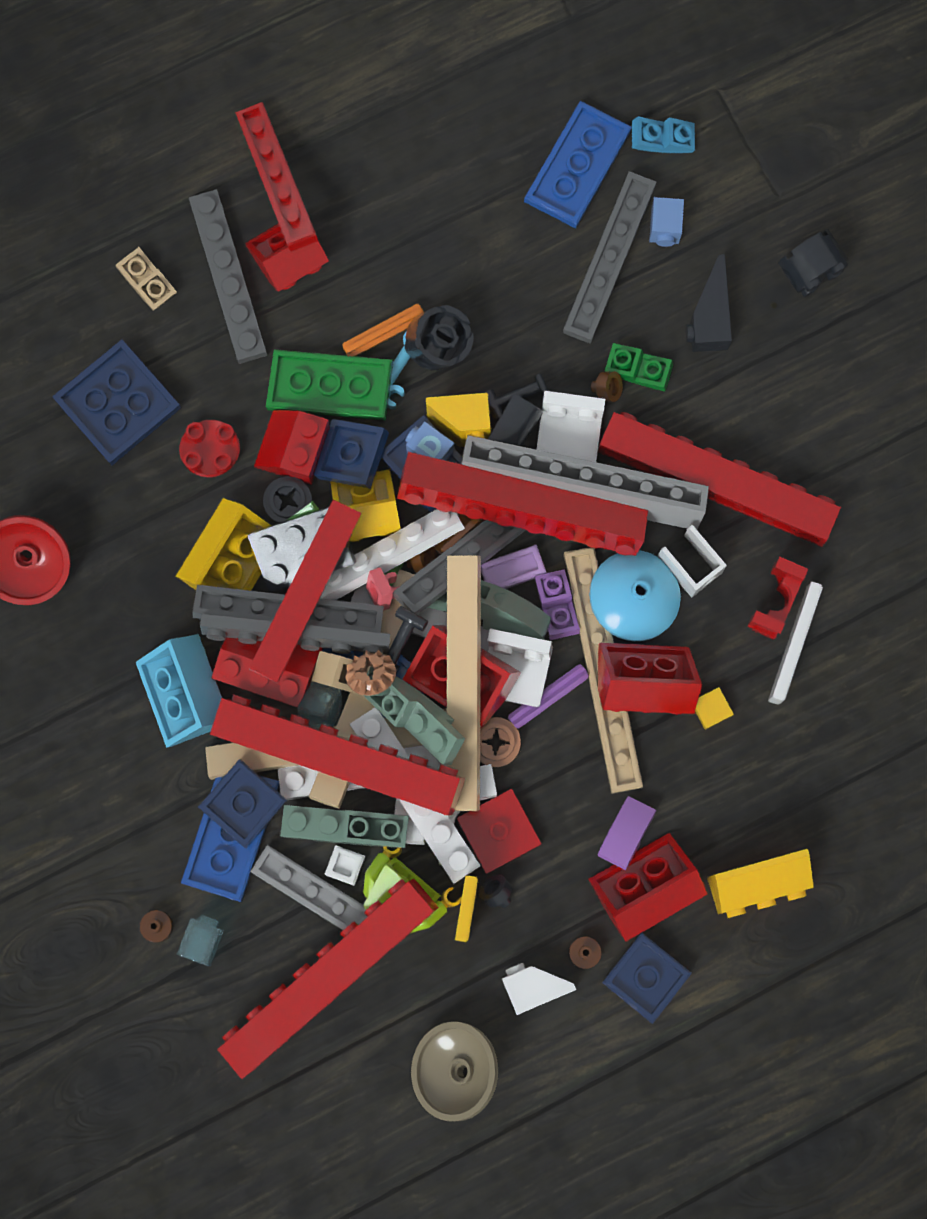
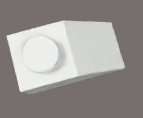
M523 963L506 969L507 976L502 978L517 1015L576 990L573 983L532 966L525 968Z

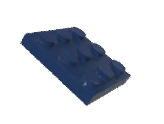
M122 339L52 396L111 466L181 409L180 404Z

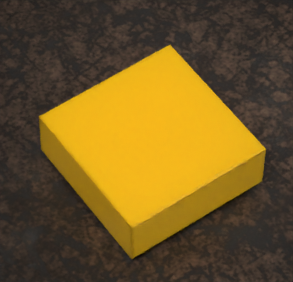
M719 687L698 698L695 712L705 730L734 715Z

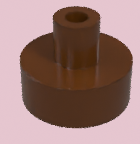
M603 371L599 374L597 380L591 383L592 392L597 393L598 398L605 399V402H616L622 394L623 384L618 372Z
M432 546L407 560L406 563L408 568L414 569L418 573L436 559L438 554Z
M150 911L144 915L140 922L141 934L150 942H163L172 934L173 921L163 911Z
M580 937L571 944L569 957L575 966L589 969L599 962L601 948L593 938ZM584 950H587V951H588V955H587V956H585V955L583 954V951H584Z

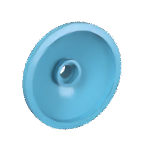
M638 551L636 556L620 555L618 553L612 555L598 567L590 584V604L596 619L608 632L624 640L645 641L660 635L673 623L679 611L681 594L677 578L660 558L648 552ZM637 586L644 589L645 594L643 596L636 593Z

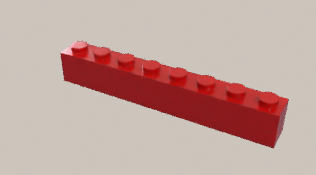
M613 413L599 445L598 453L648 474L709 486L707 499L821 547L828 540L841 507L834 505L835 501L822 495L815 497L806 493L807 490L800 485L794 483L787 485L778 481V477L769 472L762 471L758 473L753 471L743 461L736 459L730 461L721 457L722 454L712 448L701 449L693 445V441L686 437L677 436L675 438L665 434L666 431L663 428L654 424L646 426L637 422L638 419L629 413Z
M412 452L407 454L397 499L405 500L410 504H422L434 507L442 512L451 511L466 515L471 519H484L496 522L501 526H513L525 529L533 534L542 533L554 536L562 541L571 540L586 544L591 548H604L616 551L620 555H637L644 542L648 510Z
M233 694L232 699L221 698L210 735L447 816L454 815L465 781L464 777L457 775L458 769L442 764L437 769L427 765L428 759L410 754L409 759L398 756V749L380 744L378 749L367 745L369 739L350 734L349 739L339 736V729L321 724L320 729L309 726L310 720L291 714L289 719L279 715L280 709L262 704L261 709L250 706L251 700Z
M414 878L407 883L403 879L397 882L388 890V893L391 895L390 898L383 904L379 900L372 904L364 912L367 916L365 920L359 925L354 921L340 933L343 939L335 946L332 942L328 943L316 954L319 960L311 967L308 963L303 965L292 975L296 980L289 987L282 984L269 995L272 1002L265 1008L258 1005L246 1016V1019L249 1021L241 1029L237 1025L234 1026L222 1037L225 1043L217 1050L241 1079L253 1072L439 908Z

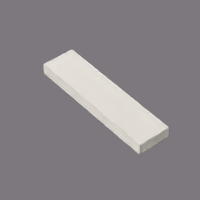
M811 582L806 587L768 699L769 702L778 705L785 700L823 588L821 584Z

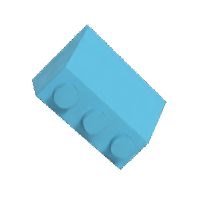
M199 634L169 639L136 661L166 748L211 732L222 696L216 680L212 679L213 672Z

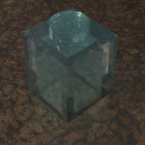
M312 682L298 705V716L309 719L308 725L320 729L321 724L333 727L342 712V691L338 688Z
M201 915L199 920L190 918L177 955L206 966H211L224 929L217 927L219 921Z

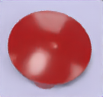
M204 420L192 422L186 427V432L180 442L179 452L183 464L190 472L201 477H216L226 473L234 466L239 456L240 443L237 434L229 424L218 420Z

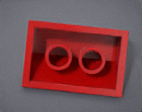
M432 625L402 680L447 707V627L445 625ZM482 648L480 728L488 722L507 699L521 674L520 671Z
M225 638L216 661L212 679L298 708L307 703L313 684L311 680L320 651L323 652L324 648L320 647L319 650L310 651L302 649L301 645H297L279 682L276 683L249 670L262 641H257L255 644H245L239 642L238 638Z
M599 643L598 693L603 710L614 712L672 713L676 715L695 713L702 682L689 647Z
M670 833L638 850L626 870L612 865L588 879L625 942L707 895L696 867Z

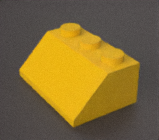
M223 498L176 577L195 590L197 585L251 591L262 572L247 535L271 525L244 505Z
M808 849L707 877L718 914L726 912L728 918L745 914V907L757 904L758 910L777 905L775 898L787 895L788 901L807 896L805 890L814 888Z

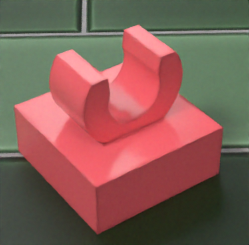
M380 567L369 571L366 589L374 605L384 606V611L390 609L391 600L395 599L393 591L398 587H391L389 584L396 582L397 574L396 572H390L384 575Z

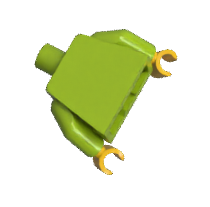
M383 847V853L377 854L365 872L363 890L367 898L363 905L365 910L377 900L383 904L390 898L391 895L388 893V890L401 879L407 883L413 878L439 908L411 933L432 927L447 913L448 907H455L460 904L462 897L458 898L455 903H451L447 899V894L454 889L453 887L445 890L441 896L396 857L399 856L402 848L390 851L387 847Z

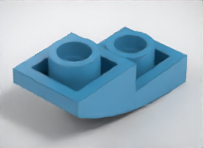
M638 116L632 120V149L661 153H692L695 151V123L670 117L662 122Z

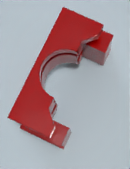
M779 557L772 568L771 574L776 576L779 584L777 591L784 597V609L779 611L769 610L767 614L756 610L747 627L775 640L777 634H781L785 620L808 569Z

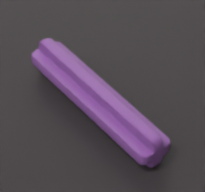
M581 664L575 666L544 689L540 707L521 705L509 714V721L519 729L587 680L589 677L588 672Z

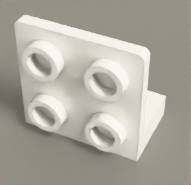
M544 391L543 414L541 415L536 450L596 462L605 399Z
M490 629L487 639L489 644L488 652L521 672L505 701L540 707L553 650L552 642Z

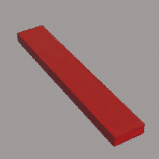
M263 102L235 112L290 252L317 242L318 238Z
M336 500L332 501L249 670L273 682H279L362 513Z

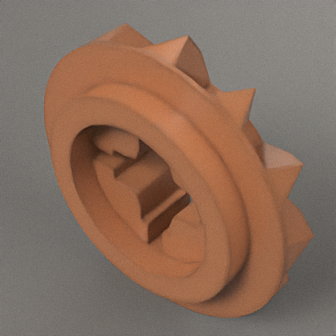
M366 650L365 654L360 657L354 655L353 662L346 665L347 673L345 678L351 690L360 695L370 696L382 693L392 685L396 677V667L390 655L385 656L380 650L376 653H370ZM368 666L374 669L372 680H370L366 673Z
M490 718L480 728V762L485 765L491 764L495 768L508 765L517 757L521 746L520 734L517 728L506 719ZM495 729L498 730L500 740L510 743V745L499 746L497 756H494L491 745L482 743V741L493 738Z

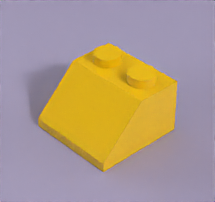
M487 393L426 398L427 419L459 447H465L467 435L483 439L489 438L490 417Z
M390 469L376 472L371 489L331 482L333 500L362 513L349 541L356 542L373 536H388L401 529Z

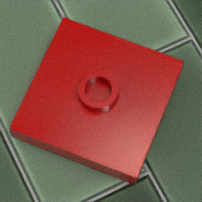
M512 789L480 805L479 811H469L457 818L486 874L541 845Z

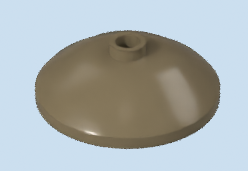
M447 1022L431 1029L418 1044L412 1060L411 1078L417 1099L431 1115L445 1121H464L480 1113L491 1100L498 1080L496 1053L484 1033L478 1028L463 1022ZM465 1067H467L466 1077L463 1075V1070Z

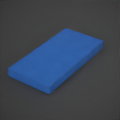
M580 101L526 194L524 202L577 228L631 133L632 127Z
M261 776L278 791L279 781ZM222 777L215 778L212 790L222 780ZM204 813L181 884L242 902L251 875L250 871L254 866L266 826L248 848H244Z

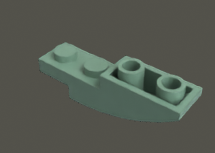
M481 580V619H483V629H494L544 639L551 623L549 615L515 593ZM447 592L427 608L447 612Z
M370 667L367 672L370 680L373 679L372 675H374L373 667ZM397 676L392 685L382 693L370 696L363 695L395 727L407 729L442 765H452L465 738L452 726L454 719L432 700Z
M284 805L280 836L330 843L406 848L409 816Z

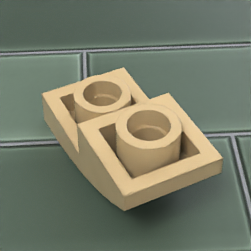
M140 247L116 264V268L153 311L177 293Z

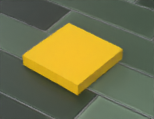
M465 875L455 941L466 942L469 939L478 883L477 877Z

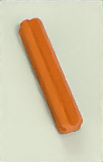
M415 304L347 340L342 344L344 352L347 356L356 357L408 329L409 324L416 316L424 313L423 309L419 304Z

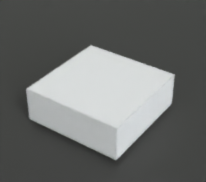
M335 845L325 875L355 886L366 856Z

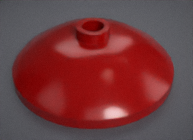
M18 515L0 520V599L17 605H34L52 598L61 590L70 572V552L64 538L52 525L36 517ZM22 551H30L32 553V557H24Z

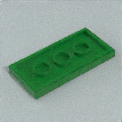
M274 350L266 408L272 411H302L308 414L386 421L393 361L390 359Z

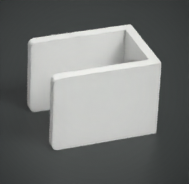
M693 525L688 527L685 537L713 569L710 574L696 584L666 547H663L658 554V558L668 566L679 584L691 598L721 575L727 566Z

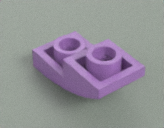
M565 569L535 576L542 611L551 617V623L547 630L549 639L554 640L580 634Z
M628 796L598 852V856L626 870L639 848L641 839L652 822L656 810Z

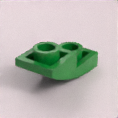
M613 343L605 371L618 372L621 379L628 382L666 391L674 363L671 359L643 354L642 349Z

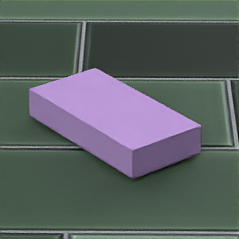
M537 545L487 561L481 565L483 580L504 589L533 580L535 576L547 573Z

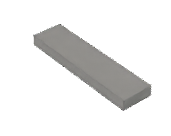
M269 845L266 846L250 871L342 930L354 921L359 925L367 918L364 914L366 910L361 903Z

